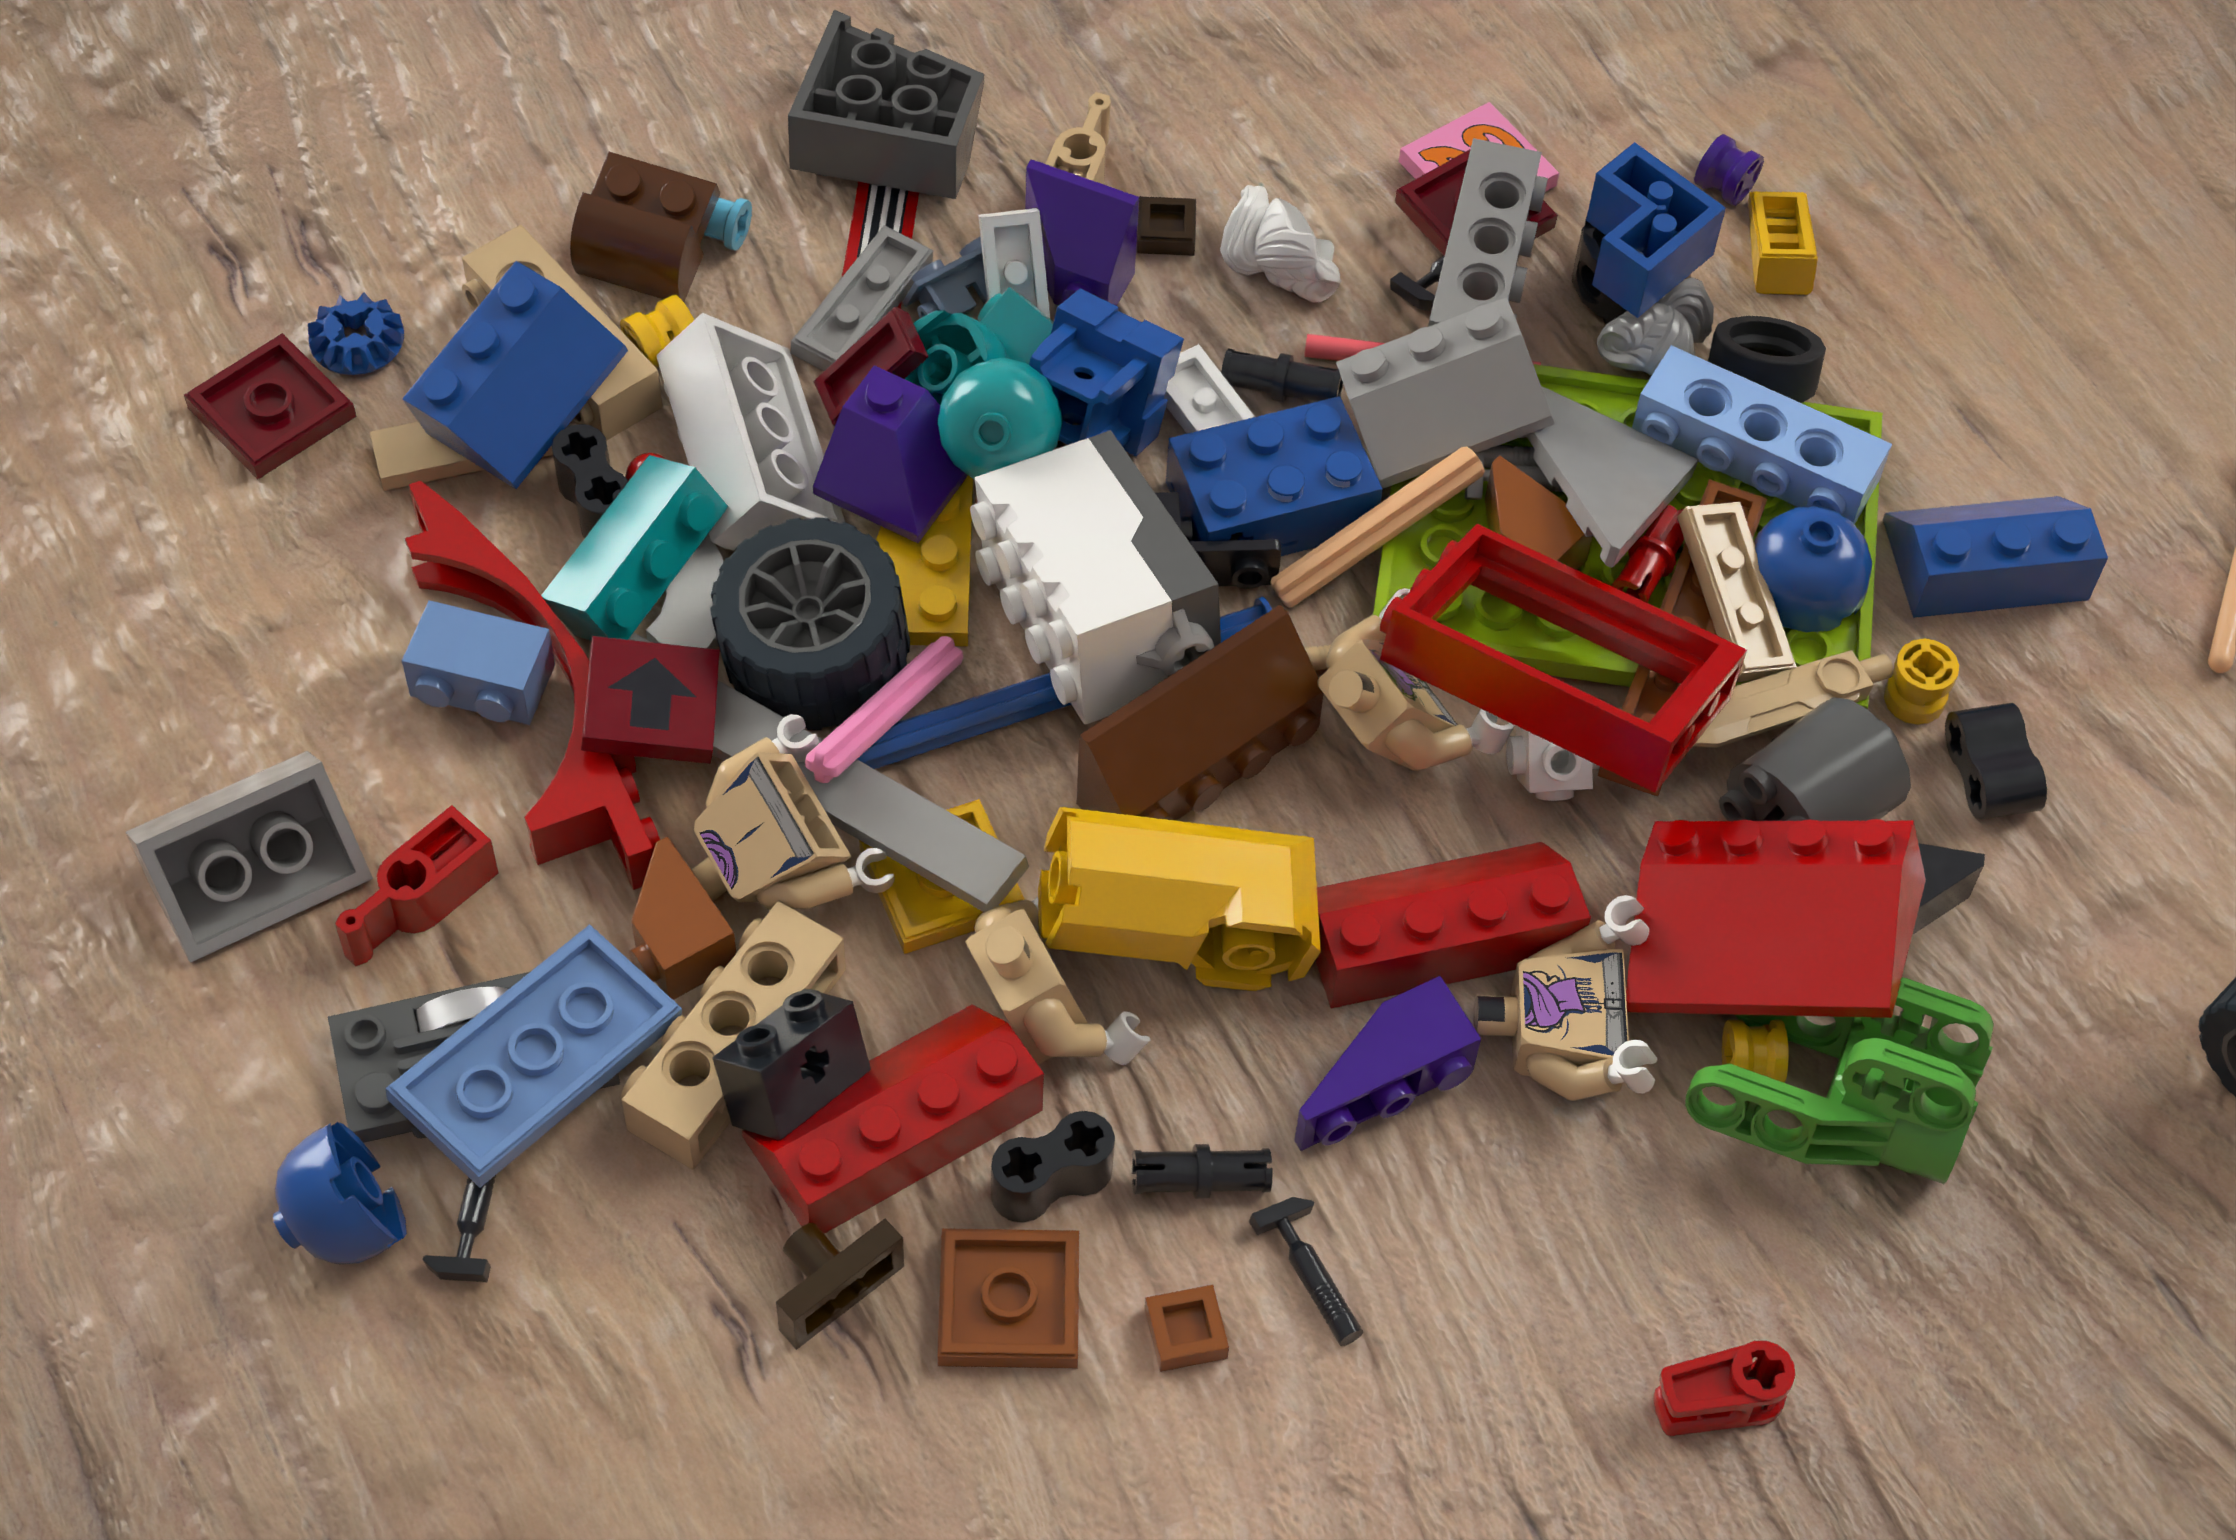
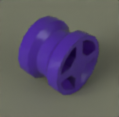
M1722 134L1715 139L1702 157L1695 173L1694 183L1704 189H1717L1722 193L1724 201L1736 206L1747 196L1757 181L1764 164V157L1752 150L1748 152L1741 151L1737 148L1734 139Z

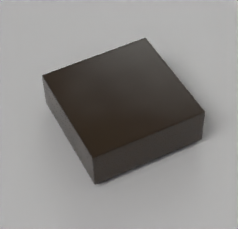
M1139 196L1137 253L1194 256L1196 199Z

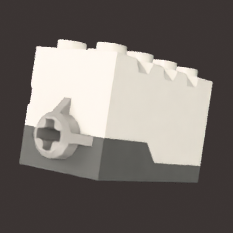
M1111 430L975 477L977 504L970 507V512L976 532L982 541V549L977 550L975 553L979 572L988 586L992 584L997 586L1008 620L1013 625L1016 623L1021 624L1025 630V639L1032 658L1037 664L1046 663L1050 670L1052 685L1058 699L1063 705L1071 703L1084 725L1108 717L1221 643L1219 585Z

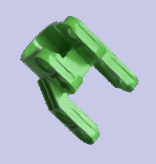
M1903 977L1895 1003L1896 1006L1901 1007L1903 1010L1899 1016L1892 1015V1018L1834 1017L1835 1022L1830 1025H1817L1808 1021L1804 1016L1735 1015L1739 1020H1743L1747 1026H1763L1764 1024H1769L1771 1020H1782L1785 1024L1788 1041L1839 1058L1826 1098L1739 1066L1724 1064L1708 1066L1696 1072L1686 1094L1685 1106L1689 1115L1698 1124L1708 1129L1805 1164L1878 1166L1879 1163L1904 1172L1914 1173L1945 1184L1955 1165L1978 1106V1102L1975 1101V1088L1983 1075L1984 1068L1993 1047L1990 1046L1994 1023L1991 1015L1983 1006L1971 1000ZM1925 1015L1932 1017L1929 1029L1922 1026ZM1948 1024H1963L1973 1029L1978 1039L1971 1043L1956 1042L1950 1039L1942 1028ZM1712 1086L1723 1088L1734 1096L1736 1103L1726 1106L1715 1104L1704 1096L1702 1089ZM1775 1110L1788 1111L1801 1121L1802 1126L1795 1129L1781 1128L1769 1119L1767 1113Z

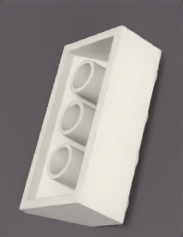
M701 313L656 357L664 380V390L669 397L678 427V437L683 444L689 466L696 467L729 506L708 533L712 543L722 548L736 551L735 548L741 542L759 533V530L770 525L775 526L785 523L786 520L796 518L806 520L818 517L829 518L830 521L837 523L845 522L841 507L813 494V484L824 455L790 349Z

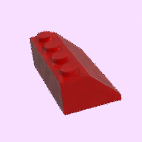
M1537 842L1317 887L1321 952L1315 961L1330 1008L1332 1009L1399 995L1438 976L1442 977L1445 984H1451L1516 970L1518 962L1528 959L1529 956L1588 926L1591 916L1571 862L1545 843Z
M971 1004L869 1061L871 1067L869 1072L779 1141L747 1130H742V1137L801 1227L808 1223H815L825 1234L1043 1111L1044 1073L1008 1022Z

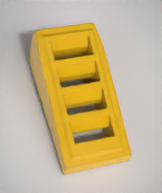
M1749 192L1748 207L1751 251L1756 292L1759 294H1810L1814 287L1818 256L1807 194L1804 192ZM1766 217H1784L1794 219H1770Z

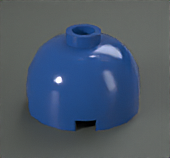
M1817 506L1796 507L1772 518L1758 533L1754 544L1759 571L1769 587L1783 627L1802 632L1829 631L1840 626L1843 618L1851 615L1853 612L1855 615L1862 607L1871 577L1872 559L1864 536L1852 521L1833 510Z
M337 1122L331 1126L330 1123L318 1129L287 1154L277 1171L275 1197L279 1210L273 1214V1220L279 1234L290 1247L296 1249L302 1245L315 1258L339 1265L360 1263L377 1256L389 1249L394 1243L403 1239L407 1234L406 1219L393 1187L385 1190L382 1195L381 1189L372 1172L381 1167L361 1139L344 1124Z

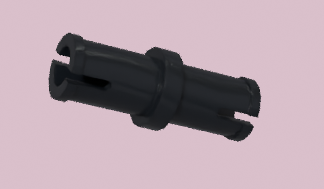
M1228 348L1222 364L1221 373L1231 386L1271 393L1272 400L1284 402L1288 396L1318 402L1338 396L1341 397L1343 381L1338 369L1294 362L1293 355L1281 353L1278 358H1272Z
M1195 1144L1192 1151L1142 1152L1141 1150H1134L1132 1154V1174H1136V1179L1132 1180L1133 1193L1193 1192L1195 1199L1210 1198L1211 1192L1216 1191L1271 1192L1273 1168H1267V1164L1272 1163L1271 1151L1269 1148H1262L1261 1150L1211 1151L1209 1144Z

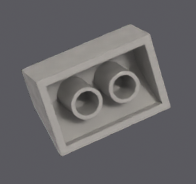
M1507 297L1487 305L1478 306L1469 312L1435 325L1420 328L1411 334L1380 346L1363 350L1356 355L1336 362L1382 489L1425 473L1461 447L1467 446L1477 454L1555 424Z
M309 751L126 831L147 880L190 963L373 879L324 766Z

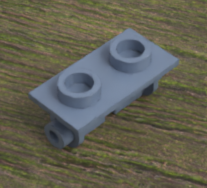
M981 236L961 249L959 253L962 257L946 266L941 260H936L916 272L911 278L914 284L903 300L904 306L906 307L919 300L922 304L917 307L920 318L933 311L941 310L951 314H966L977 306L967 290L970 286L974 287L982 302L986 303L987 293Z

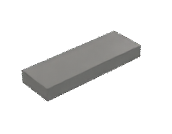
M884 225L791 340V354L825 371L894 307H898L914 284L911 279L912 276L933 262V250Z

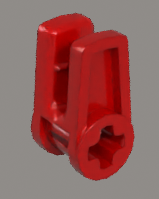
M1752 1341L1745 1345L1663 1368L1659 1378L1660 1386L1655 1389L1653 1396L1656 1415L1663 1432L1668 1436H1677L1747 1426H1763L1774 1421L1782 1412L1787 1394L1792 1388L1796 1376L1794 1362L1789 1353L1778 1344L1769 1341ZM1747 1377H1754V1379L1746 1380Z

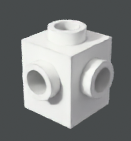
M1516 726V736H1511L1507 739L1506 757L1509 773L1511 775L1517 774V780L1529 793H1535L1536 798L1548 801L1567 800L1574 797V790L1593 789L1592 770L1599 769L1600 766Z

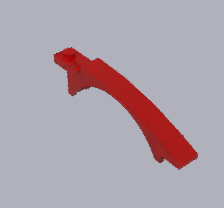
M422 481L409 484L416 520L422 533L405 538V542L412 560L427 561L426 563L411 567L418 587L470 598L498 610L515 621L549 629L554 659L560 665L574 695L575 711L572 733L565 756L555 777L542 797L524 816L531 842L530 848L537 865L611 839L633 890L641 888L656 842L660 841V837L651 817L640 820L634 804L640 802L638 789L632 776L633 773L637 772L634 756L581 751L589 660L586 654L529 579L460 511Z

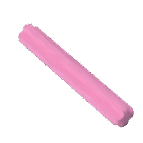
M941 636L936 642L931 643L806 755L805 766L814 772L816 781L828 783L834 777H838L962 663L963 651L955 647L954 639Z

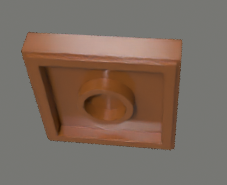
M942 1228L938 1366L1078 1369L1079 1231Z

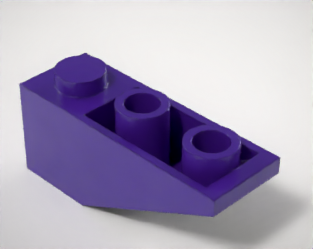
M1441 976L1386 1000L1379 1006L1300 1108L1294 1139L1300 1151L1320 1142L1325 1146L1338 1143L1349 1136L1358 1124L1377 1115H1380L1382 1118L1395 1116L1408 1108L1415 1100V1097L1436 1087L1440 1091L1452 1089L1471 1075L1474 1070L1481 1037Z

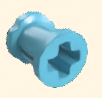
M719 197L704 236L724 241V246L727 249L738 250L742 246L750 227L752 218L751 202L743 198L733 202Z

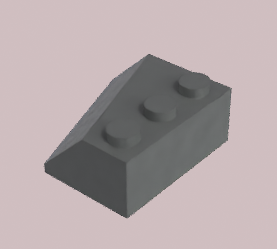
M834 10L788 114L790 169L956 199L970 163L984 86V73L928 49L915 53L895 45L893 34L876 28L869 34L851 26V16Z

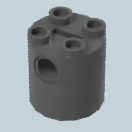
M1833 697L1821 703L1777 735L1765 748L1733 767L1726 782L1728 792L1720 797L1719 806L1727 821H1802L1809 819L1817 821H1867L1881 819L1906 800L1911 789L1910 770L1897 737L1889 726L1875 717L1868 709L1854 701Z

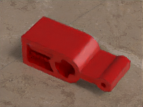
M453 805L447 808L381 863L377 872L379 890L356 909L345 910L339 915L335 926L344 956L353 965L359 966L367 963L373 956V950L397 930L414 934L425 932L437 925L499 874L491 839Z

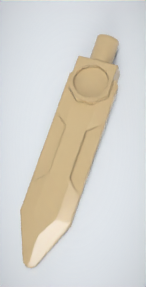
M1850 650L1734 687L1729 702L1693 746L1717 748L1795 723L1821 703L1833 697L1850 699L1855 703L1865 700L1874 686L1873 683L1892 677V662L1886 654L1859 661L1854 652Z

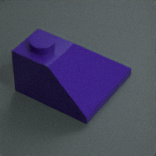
M1031 159L1026 166L1025 209L1037 208L1040 211L1047 291L1053 303L1056 305L1062 304L1081 288L1117 306L1135 275L1139 197Z
M873 366L841 409L813 484V494L911 541L919 543L968 475L953 464L942 447L938 427L940 404L928 390L877 366Z

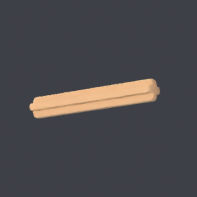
M1467 446L1459 448L1272 577L1270 582L1277 597L1288 608L1296 606L1483 477L1485 470L1479 457Z

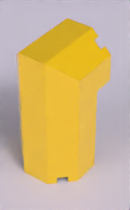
M1067 807L1059 808L1047 833L1044 852L1054 853L1050 870L1041 869L1038 884V930L1042 938H1047L1045 944L1048 948L1175 962L1186 970L1192 963L1196 967V979L1203 985L1247 991H1258L1272 987L1271 975L1283 971H1288V982L1305 977L1321 952L1314 837Z

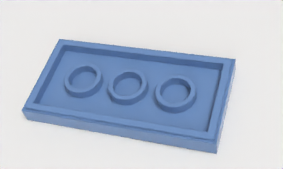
M589 924L386 1087L387 1100L481 1188L661 1038L671 1023L678 1016L682 1015V1008Z

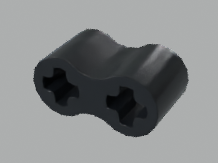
M577 424L566 427L555 436L552 452L559 491L565 499L577 506L581 533L585 539L629 481L623 474L610 466L607 442L603 433L591 425Z
M2005 703L1949 712L1945 721L1946 745L1953 763L1961 773L1966 799L1973 816L1976 819L1982 820L2041 811L2045 807L2047 800L2046 777L2039 759L2033 754L2029 746L2025 723L2018 706L2014 703Z
M1079 1111L1067 1115L1053 1131L1045 1136L1037 1138L1018 1137L1009 1139L1001 1144L994 1153L991 1164V1198L994 1208L1006 1219L1024 1223L1033 1221L1043 1215L1048 1207L1060 1197L1069 1195L1087 1196L1098 1193L1106 1187L1112 1177L1115 1135L1112 1126L1104 1117L1095 1112Z

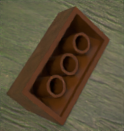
M1278 605L1079 735L1076 804L1083 810L1177 821L1192 810L1200 812L1208 808L1217 800L1224 788L1239 778L1249 779L1260 773L1269 763L1272 756L1290 744L1295 747L1309 740L1320 726L1324 693L1318 686L1317 681L1319 678L1289 613L1281 605Z

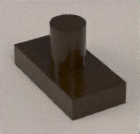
M886 1218L841 1252L815 1223H808L802 1226L789 1237L783 1247V1252L807 1278L776 1301L779 1331L797 1350L904 1267L903 1237Z

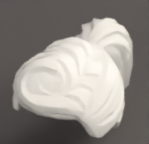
M1247 185L1241 190L1242 198L1232 211L1224 228L1220 248L1224 262L1237 273L1253 275L1264 272L1271 284L1289 292H1294L1300 298L1310 302H1322L1328 299L1337 290L1341 282L1339 268L1332 262L1334 244L1330 240L1317 239L1308 222L1295 206L1281 198H1275L1269 205L1268 193L1265 187Z

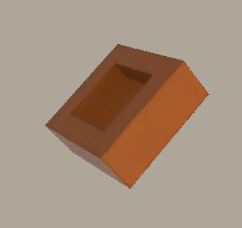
M1213 1285L1145 1297L1144 1309L1160 1372L1228 1359L1229 1345Z

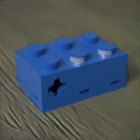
M1340 396L1169 438L1166 484L1170 492H1178L1180 516H1191L1193 541L1277 539L1281 543V556L1316 548L1381 502L1382 487Z

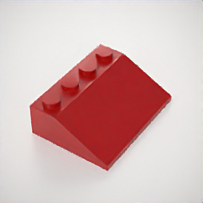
M1914 820L1655 821L1640 865L1636 900L1644 909L1639 915L1634 916V920L1641 919L1649 927V935L1642 944L1631 945L1626 985L1627 1012L1892 1018L1926 882Z

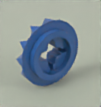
M365 292L357 300L347 301L339 295L336 305L331 308L319 306L316 321L307 324L309 348L313 357L326 369L340 374L360 375L384 367L396 357L404 341V328L400 314L392 311L387 299L373 302ZM365 325L367 336L365 334L361 336L360 334L352 333L347 338L345 337L343 327H350L356 330Z

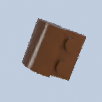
M609 151L592 193L582 192L576 209L570 241V256L575 272L660 299L677 295L685 302L704 255L700 243L721 194L717 183Z

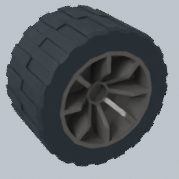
M829 518L786 520L785 523L775 526L770 525L759 530L758 534L741 542L735 548L736 551L730 558L725 559L719 569L720 574L717 581L713 582L711 591L713 606L710 607L712 622L729 682L734 685L736 691L782 717L791 714L803 717L807 730H822V728L830 726L838 727L907 665L906 657L907 653L910 652V637L899 576L896 575L894 562L888 552H884L877 540L869 534H863L858 531L857 527L845 522H833Z

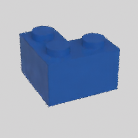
M1634 142L1599 170L1595 176L1586 221L1606 236L1602 239L1592 285L1636 318H1639L1714 255L1726 207Z

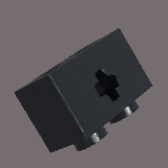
M805 988L788 996L782 1006L758 1024L741 1031L734 1042L712 1057L732 1126L779 1141L871 1070L853 1001Z

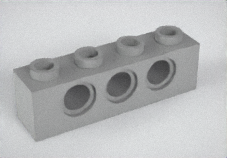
M1473 138L1428 327L1507 297L1508 301L1520 303L1528 268L1517 266L1519 255L1531 256L1538 225L1537 222L1527 221L1529 210L1541 212L1548 181L1546 177L1537 176L1542 152Z

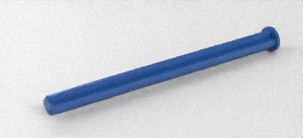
M1264 597L1257 598L1254 601L1253 607L1220 617L1221 642L1271 611L1272 607L1267 599ZM1050 673L899 721L857 760L873 769H877L1072 704L1063 705L1060 702L1053 688Z

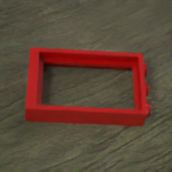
M1476 524L1459 542L1451 540L1432 570L1427 568L1421 570L1410 592L1403 599L1395 597L1390 602L1380 624V631L1385 633L1386 636L1379 660L1654 793L1731 699L1747 653V649L1479 524ZM1469 585H1472L1681 685L1648 723L1453 630L1436 620Z

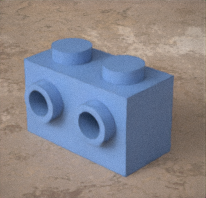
M429 600L403 656L402 665L410 696L416 697L430 706L446 707L449 705L478 712L481 716L496 722L511 720L530 725L555 667L550 632L547 628Z

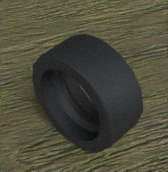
M1741 316L1729 318L1717 325L1713 333L1708 362L1802 403L1815 395L1826 347L1821 338L1816 334L1790 321L1763 316Z

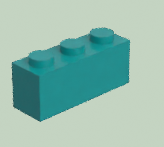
M649 455L541 596L556 616L575 636L591 641L592 636L628 640L729 506L696 467Z

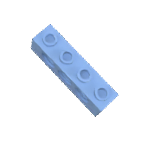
M1672 345L1640 394L1632 426L1633 429L1699 459L1698 462L1708 469L1720 471L1749 484L1765 495L1777 497L1797 507L1817 506L1833 510L1854 524L1880 481L1892 446L1887 441Z

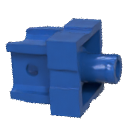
M1080 288L1057 307L1051 334L1044 339L1032 354L1029 365L1047 378L1053 388L1052 392L1058 400L1063 420L1059 441L1069 445L1111 430L1124 450L1137 456L1159 436L1168 401L1164 398L1168 381L1175 375L1184 338L1147 320L1140 322L1118 311V306Z

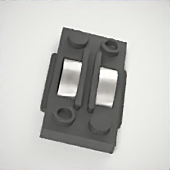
M530 972L328 1016L348 1128L363 1143L412 1132L416 1138H427L387 1100L386 1087ZM619 1073L599 1089L620 1085Z

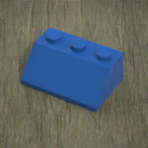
M515 261L402 400L428 435L517 489L552 446L555 436L570 424L628 350L617 337L563 288L520 262Z
M2060 496L1887 512L1883 517L1885 530L1913 618L2087 601L2090 599L2108 560L2091 508Z

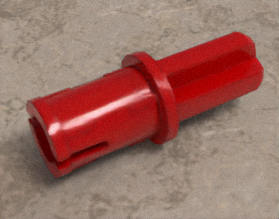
M1672 505L1666 506L1649 526L1644 536L1639 537L1629 549V560L1618 578L1613 581L1612 587L1623 591L1624 587H1628L1625 593L1648 603L1661 577L1668 576L1675 568V554L1684 541L1677 517L1684 509L1677 510Z

